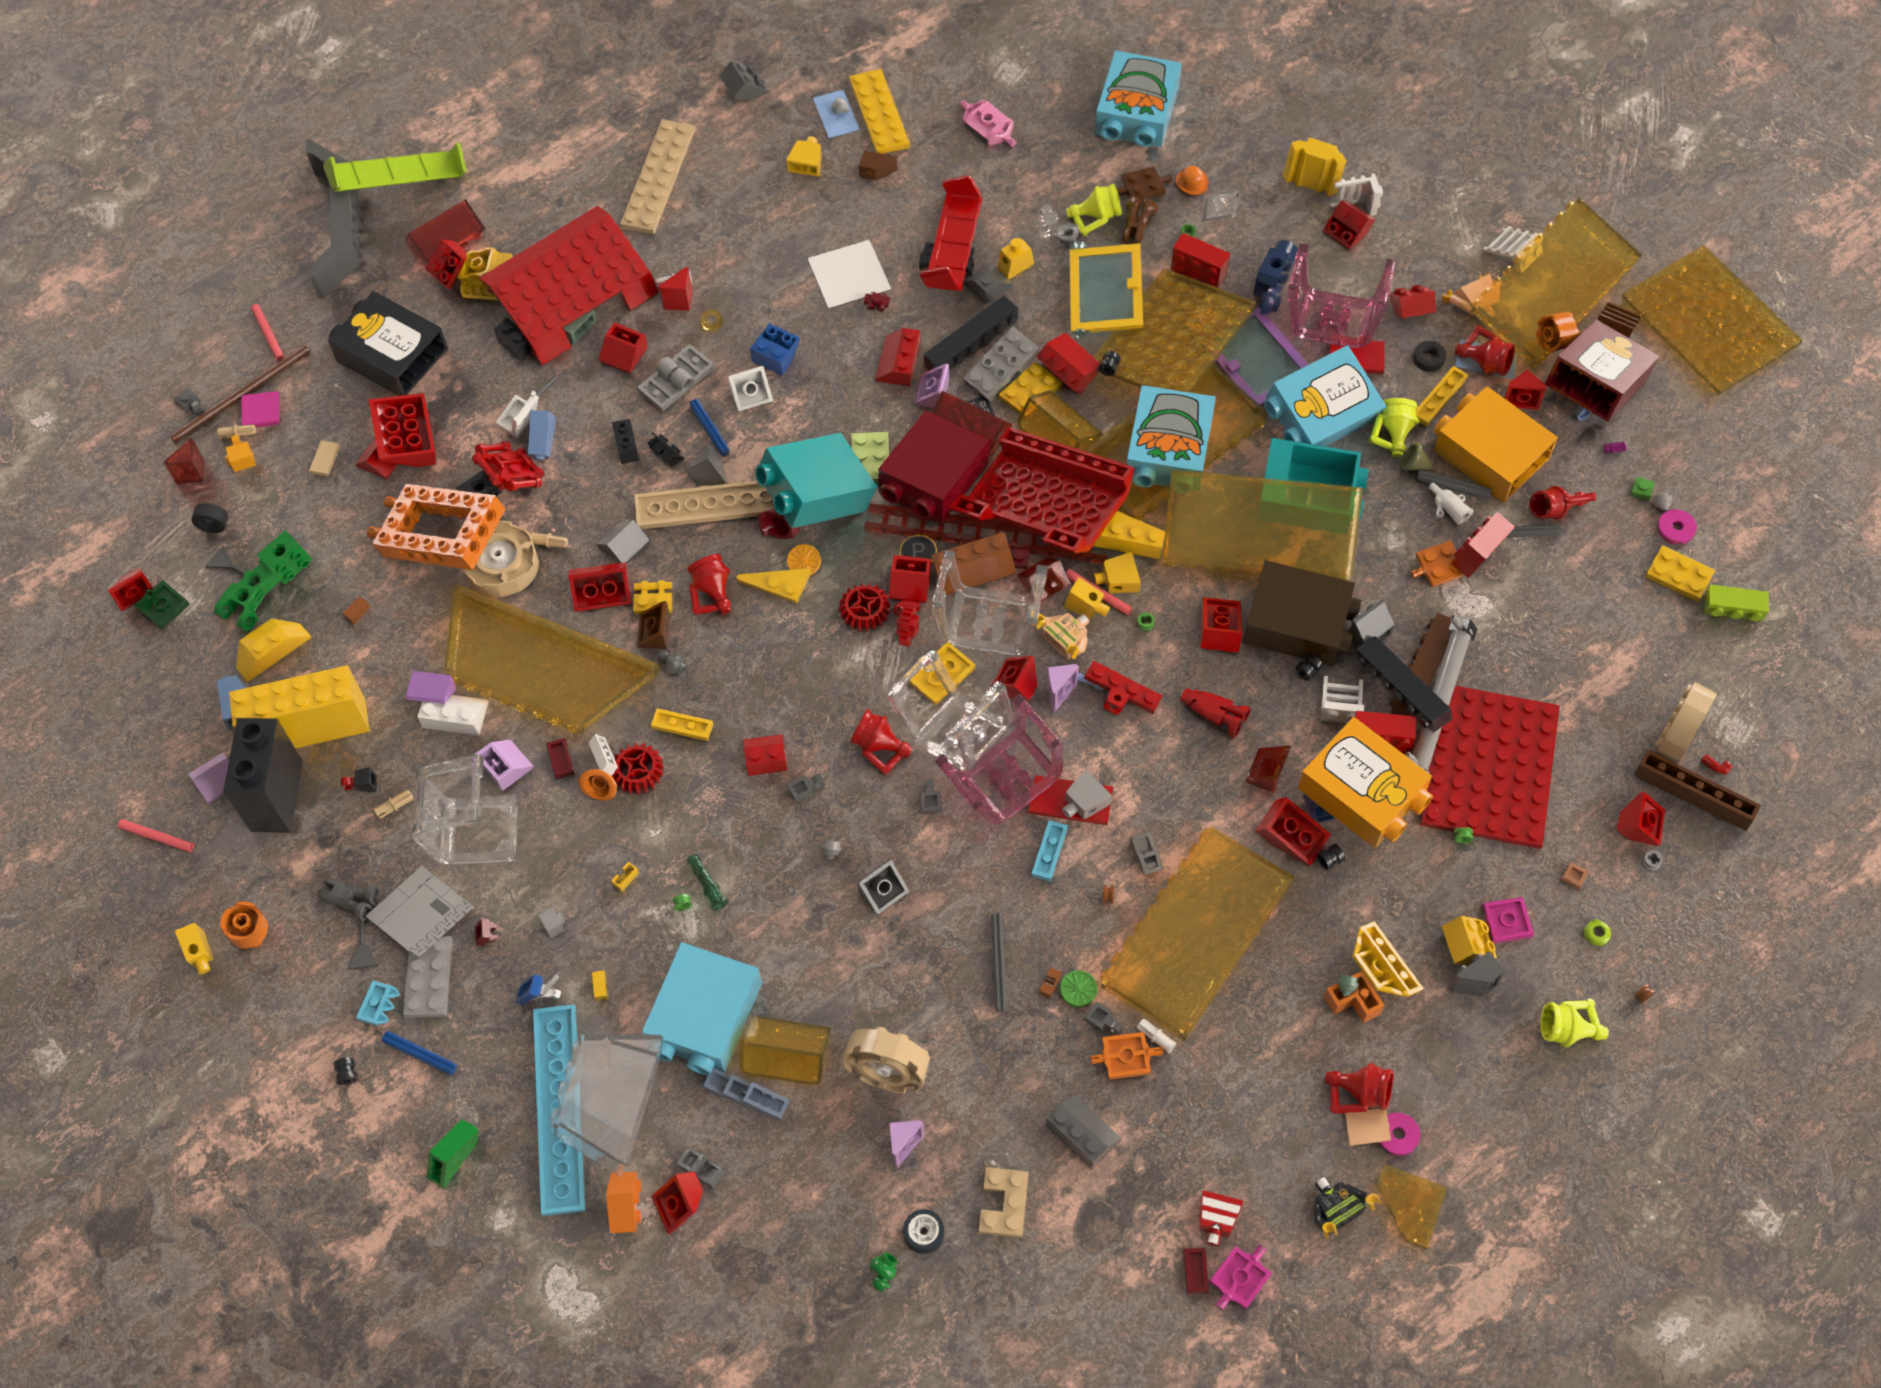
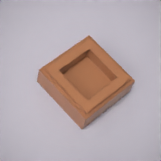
M1570 862L1560 881L1579 890L1589 871Z

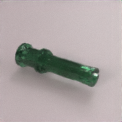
M691 855L687 862L704 888V896L708 897L714 911L723 909L729 903L728 898L723 896L720 891V885L714 883L699 855Z

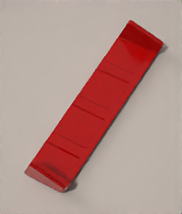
M969 175L944 180L942 183L946 191V198L928 270L920 272V277L928 288L952 291L962 290L966 273L965 269L971 252V243L973 242L977 226L976 221L982 204L981 193L973 178Z

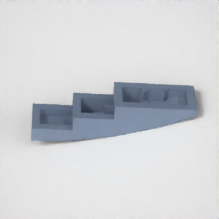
M715 1068L707 1076L702 1087L721 1097L781 1120L790 1101L754 1082L749 1083L733 1074L730 1076Z

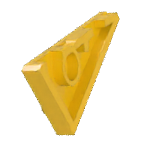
M807 568L738 574L736 580L742 584L798 603L812 571Z

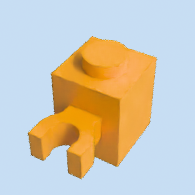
M239 435L231 436L233 446L226 447L227 455H225L227 465L232 466L234 472L256 466L253 451L248 441L242 443Z

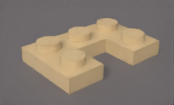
M986 1167L984 1191L1005 1193L1003 1212L981 1209L979 1233L1022 1238L1029 1172Z

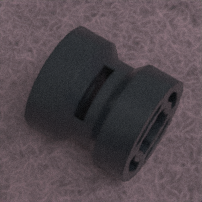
M1106 351L1098 366L1099 372L1105 376H1113L1121 361L1120 355L1115 351Z
M1310 654L1305 659V662H1300L1296 665L1298 675L1305 681H1309L1313 678V674L1323 670L1321 661L1313 654Z
M1336 843L1329 846L1327 851L1322 850L1317 853L1319 863L1327 871L1333 868L1334 864H1340L1345 861V855Z
M345 1057L334 1061V1070L337 1072L335 1077L336 1084L349 1085L358 1080L357 1073L354 1071V1058Z

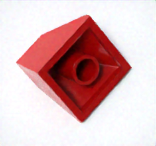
M140 567L121 577L108 589V592L120 610L124 611L136 604L145 596V591L148 589L152 590L153 587Z
M1031 655L1006 658L990 689L1016 702L1029 701L1038 686L1034 657Z
M1640 792L1620 812L1617 831L1628 840L1661 846L1665 809L1645 792Z
M695 1171L675 1174L651 1196L667 1234H672L697 1211L703 1189Z

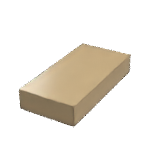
M321 440L309 470L311 474L329 476L340 448L339 443Z

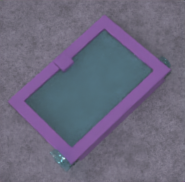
M1249 303L1245 305L1241 313L1213 327L1208 332L1197 336V341L1255 410L1264 405L1265 396L1274 382L1309 365L1269 317L1261 315V308H1259L1258 304L1252 305Z

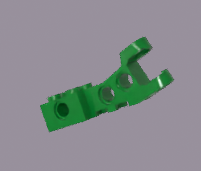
M286 530L257 554L260 558L257 561L259 563L257 567L252 571L248 569L243 574L245 577L237 584L233 582L226 589L214 607L215 615L222 619H227L239 606L244 611L238 618L236 626L244 631L251 630L259 620L255 611L265 595L280 581L285 585L297 573L309 565L313 559Z

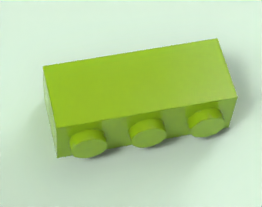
M1710 584L1705 593V614L1727 616L1733 619L1743 618L1751 619L1752 621H1764L1769 612L1768 591Z

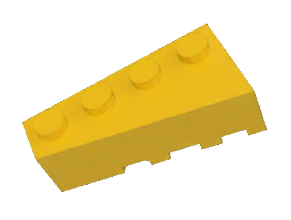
M1117 511L1093 546L1126 553L1132 552V554L1160 559L1165 531Z

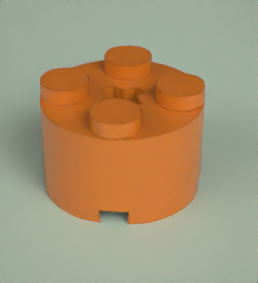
M1560 312L1543 316L1537 323L1539 325V330L1536 331L1537 341L1543 350L1547 349L1548 352L1566 349L1580 335L1571 312Z
M250 902L235 903V906L224 911L220 920L223 933L238 948L259 947L268 932L267 919Z

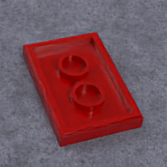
M1330 338L1329 354L1348 345L1365 373L1384 375L1385 341Z

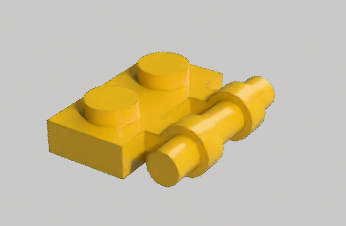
M665 580L648 583V581L634 583V591L642 590L641 594H634V614H640L662 601L667 602L669 613H672L673 596L672 593H665V590L673 589V583L665 582ZM648 590H659V593L648 594Z

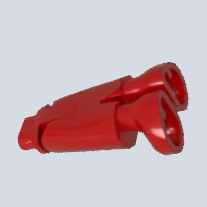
M1186 688L1180 697V701L1186 703L1187 707H1190L1208 721L1219 727L1223 723L1228 726V735L1234 739L1251 712V707L1236 706L1233 700L1209 692L1199 691L1198 689L1193 691Z

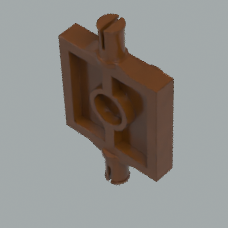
M1154 166L1121 174L1124 187L1117 188L1118 195L1126 193L1130 198L1138 197L1141 201L1166 195V189L1163 184L1172 182V176L1169 174L1161 177Z

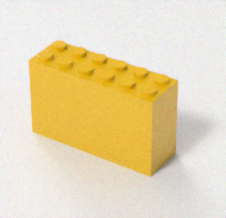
M348 665L229 692L234 729L237 718L278 719L295 748L370 732L365 697Z

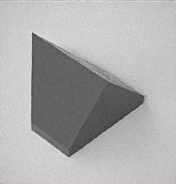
M711 445L685 469L695 484H728L722 460Z

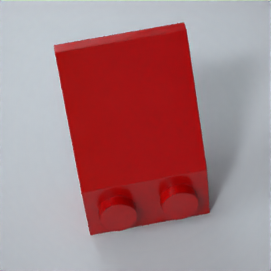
M1203 597L1200 648L1239 652L1242 638L1241 601Z
M1287 797L1274 801L1255 830L1271 845L1307 866L1313 864L1317 853L1322 850L1331 836L1327 830Z

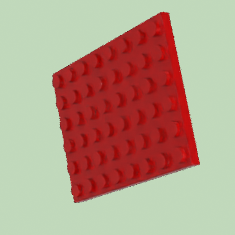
M1455 685L1449 703L1452 720L1442 726L1428 768L1432 778L1426 791L1433 795V798L1422 811L1420 825L1454 832L1459 827L1461 829L1462 827L1463 829L1469 827L1473 830L1472 836L1542 849L1560 705Z

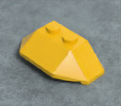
M271 618L239 640L236 669L249 682L308 641L311 636L300 623Z
M1375 922L1359 928L1352 957L1377 991L1409 997L1424 989Z

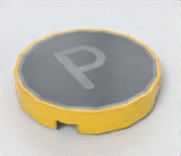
M924 535L910 536L900 546V556L931 559V564L933 563L931 555L937 553L936 544L931 538Z

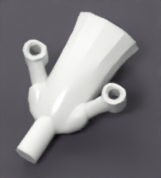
M1434 482L1430 484L1429 489L1436 494L1437 519H1442L1444 516L1442 508L1445 509L1457 525L1464 523L1472 515L1473 509L1464 504L1465 495L1453 494L1451 490H1441Z

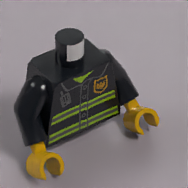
M1325 1177L1315 1183L1321 1194L1316 1197L1313 1206L1314 1223L1323 1232L1325 1239H1329L1328 1233L1330 1235L1334 1233L1336 1236L1338 1229L1363 1214L1367 1208L1366 1205H1368L1371 1211L1375 1210L1373 1203L1381 1205L1377 1194H1368L1352 1185L1339 1182L1332 1187Z

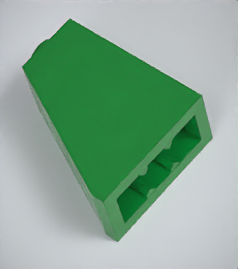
M461 1119L429 1151L427 1179L444 1189L478 1143L479 1129Z

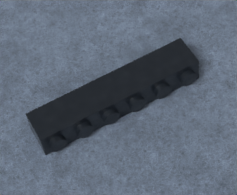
M1003 295L924 353V365L929 370H932L947 363L950 371L952 367L962 363L967 356L974 354L979 347L989 343L994 336L1001 334L1006 327L1013 325L1018 320V307Z
M1373 636L1356 648L1359 664L1362 667L1366 666L1373 678H1378L1387 691L1390 690L1399 703L1407 706L1409 713L1412 716L1416 715L1423 727L1429 728L1434 733L1452 720L1451 708L1376 636Z

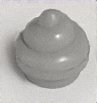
M837 97L831 110L835 114L849 112V107L844 98L841 97L840 99Z
M1668 492L1653 497V505L1656 508L1665 512L1669 510L1672 497L1669 496Z
M825 840L824 844H822L821 849L824 851L828 861L834 859L841 852V842Z

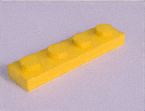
M1453 366L1416 409L1419 422L1428 427L1465 383L1469 375Z

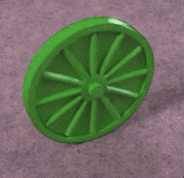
M1076 970L1066 974L1062 979L1060 993L1064 1001L1069 1005L1084 1007L1092 1003L1096 998L1097 982L1091 974Z

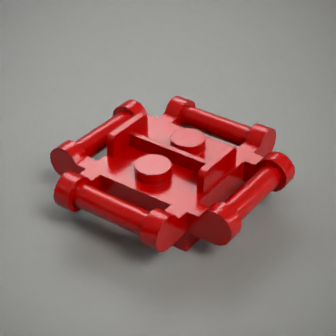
M502 441L500 444H477L475 446L476 453L472 456V461L482 468L488 475L489 481L496 485L499 490L507 489L512 492L520 488H540L542 486L541 478L545 472L542 468L536 466L523 447L513 451L508 441ZM501 451L500 453H491V454H488V453H487V452Z

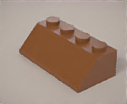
M1004 532L931 555L944 596L1016 574L1013 558Z

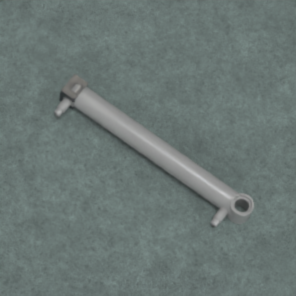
M1456 615L1450 617L1449 631L1451 632V637L1433 688V692L1448 706L1470 640L1474 641L1478 630L1471 619L1458 618ZM1421 725L1413 753L1407 752L1405 756L1429 773L1428 768L1441 728L1433 733L1429 728Z

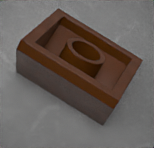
M662 601L640 613L637 639L638 648L667 649L670 613L666 601Z

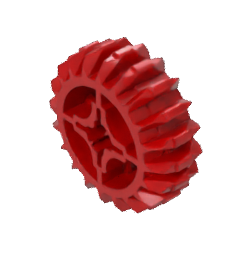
M870 582L867 586L861 583L860 587L854 584L853 590L848 588L847 593H843L842 599L839 601L841 619L845 621L846 626L850 625L852 630L857 627L859 632L862 628L868 632L871 627L875 630L876 625L882 627V621H887V615L890 614V602L887 594H885L883 589L879 590L877 585L872 587Z
M636 742L634 747H630L627 744L626 750L620 748V754L614 755L618 767L612 774V777L617 787H621L623 792L628 789L630 794L634 790L638 795L640 790H644L647 793V788L654 789V783L659 784V777H663L662 770H664L662 757L659 756L657 750L653 751L651 745L646 748L644 743L640 747H638ZM648 760L653 764L651 771L646 767ZM624 766L627 767L628 770L626 777L622 774V769Z

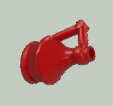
M1476 325L1465 343L1457 344L1455 355H1459L1461 358L1468 357L1478 363L1485 375L1499 374L1500 376H1506L1514 359L1515 344L1511 342L1505 343L1500 336L1481 328L1480 325ZM1479 335L1491 340L1482 345L1471 346Z
M1551 486L1546 490L1537 491L1532 494L1529 507L1532 515L1538 519L1551 518L1558 520L1567 515L1571 507H1582L1589 502L1596 501V493L1576 492L1570 494L1562 487Z
M719 553L712 554L689 565L687 571L691 574L693 582L689 584V591L694 615L698 616L717 610L720 611L721 615L729 613L732 610L731 602L727 599L725 591L730 569L722 562V556ZM697 589L708 594L716 604L700 607Z
M866 709L849 741L851 744H857L862 749V755L882 775H887L902 757L908 758L913 749L907 742H901L894 735L886 716L873 714L869 709ZM890 750L896 752V754L884 765L871 752Z
M1369 1063L1360 1070L1349 1074H1341L1339 1071H1327L1325 1084L1331 1086V1112L1334 1115L1366 1112L1368 1107H1379L1381 1110H1386L1392 1095L1394 1071L1390 1068L1382 1069L1374 1063ZM1338 1087L1350 1092L1360 1104L1339 1105Z

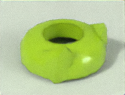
M1594 919L1585 926L1584 936L1592 945L1603 946L1610 940L1611 930L1603 921ZM1593 928H1601L1604 935L1602 937L1596 936L1593 933Z

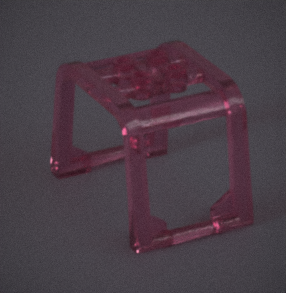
M1299 244L1288 287L1291 329L1293 332L1307 340L1340 346L1348 345L1351 348H1360L1368 345L1387 308L1397 263L1396 260L1387 258L1374 295L1370 298H1358L1313 289L1309 285V244ZM1301 286L1303 297L1299 309V292ZM1311 299L1326 302L1321 310V318L1318 323L1319 331L1304 328ZM1332 304L1343 305L1339 314L1333 313L1334 308ZM1350 307L1365 309L1358 338L1344 336L1347 333L1348 321L1351 317ZM1330 323L1336 325V334L1327 333Z
M1021 694L1012 699L1015 715V728L1012 733L966 769L958 770L949 762L944 754H941L935 760V763L973 809L994 825L1011 818L1056 782L1063 772V743ZM1029 716L1043 732L1041 737L1051 752V762L1026 734V717ZM1018 740L1048 774L1036 785L1030 780L1029 773L1026 770H1022L1018 765L1017 759L1014 756H1010L1006 751ZM998 756H1001L1008 769L1003 775L1000 769L994 768L991 764ZM983 768L989 773L991 781L1000 786L1003 795L1013 801L1012 804L1001 812L972 778ZM1015 778H1017L1021 785L1029 789L1021 797L1015 793V789L1011 784L1015 781Z

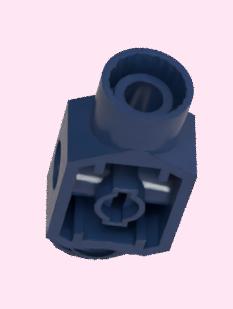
M1280 240L1275 244L1274 248L1270 247L1258 271L1253 296L1261 298L1259 302L1261 315H1268L1272 312L1276 313L1280 306L1282 285H1286L1289 277L1287 272L1291 270L1298 256V248L1290 241Z

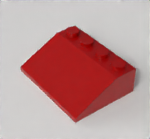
M424 393L369 399L379 461L413 467L436 465V453Z

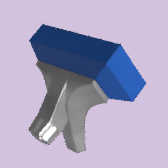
M536 974L520 983L515 1003L524 1005L538 998L558 1000L561 992L556 989H550L558 980V974L554 975L546 985L543 984L542 976Z

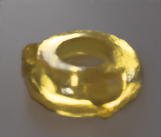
M709 309L702 313L700 324L707 331H717L722 327L723 318L719 311ZM713 315L717 320L715 323H709L706 318Z

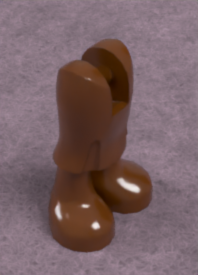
M1132 197L1127 199L1125 204L1129 214L1126 217L1127 222L1122 234V243L1128 244L1130 237H1135L1134 244H1141L1145 228L1149 222L1148 218L1157 213L1158 205L1149 199H1144L1141 214L1138 216L1137 213L1141 208V199Z

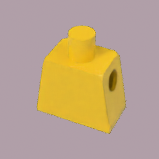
M809 136L806 141H796L786 159L788 172L820 176L821 145L817 143L815 137Z
M1013 238L1009 245L1001 249L997 269L1009 280L1034 265L1031 248L1022 238Z
M1132 552L1104 561L1103 572L1094 574L1095 584L1106 583L1109 593L1140 592L1141 582Z
M1078 577L1064 604V608L1079 615L1084 614L1088 619H1092L1095 612L1106 617L1111 607L1101 602L1104 596L1103 592Z
M196 923L175 930L186 961L191 966L196 967L198 974L209 972L208 962L213 960V956L205 932Z

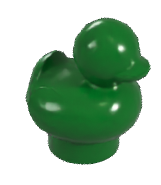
M888 1252L874 1257L870 1262V1270L878 1274L873 1279V1287L878 1291L890 1288L887 1280L893 1279L896 1275L895 1266L898 1264V1261Z

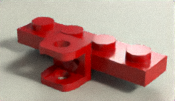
M1094 660L1084 677L1085 680L1109 691L1103 708L1114 715H1119L1122 712L1127 701L1154 714L1163 696ZM1110 704L1116 706L1117 708H1112Z

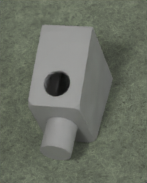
M1085 770L1066 791L1065 800L1068 804L1062 808V811L1068 818L1078 813L1083 819H1086L1109 806L1112 795Z

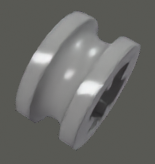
M1654 850L1648 851L1642 860L1643 866L1649 871L1658 870L1663 863L1662 855ZM1651 857L1654 858L1655 864L1651 863Z

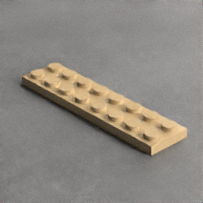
M661 120L621 220V228L655 234L694 134V125Z
M757 481L635 494L636 522L640 529L755 517L765 510L774 508L773 499L765 487L759 486Z

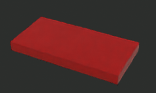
M1034 775L1028 814L1108 825L1111 804L1086 819H1083L1078 813L1068 818L1063 813L1062 808L1068 804L1065 800L1066 791L1075 781ZM1102 785L1112 795L1113 787Z

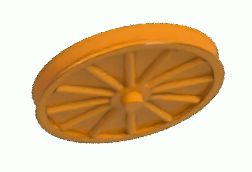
M808 544L795 546L787 556L789 570L809 568L812 571L811 575H813L821 564L818 550Z

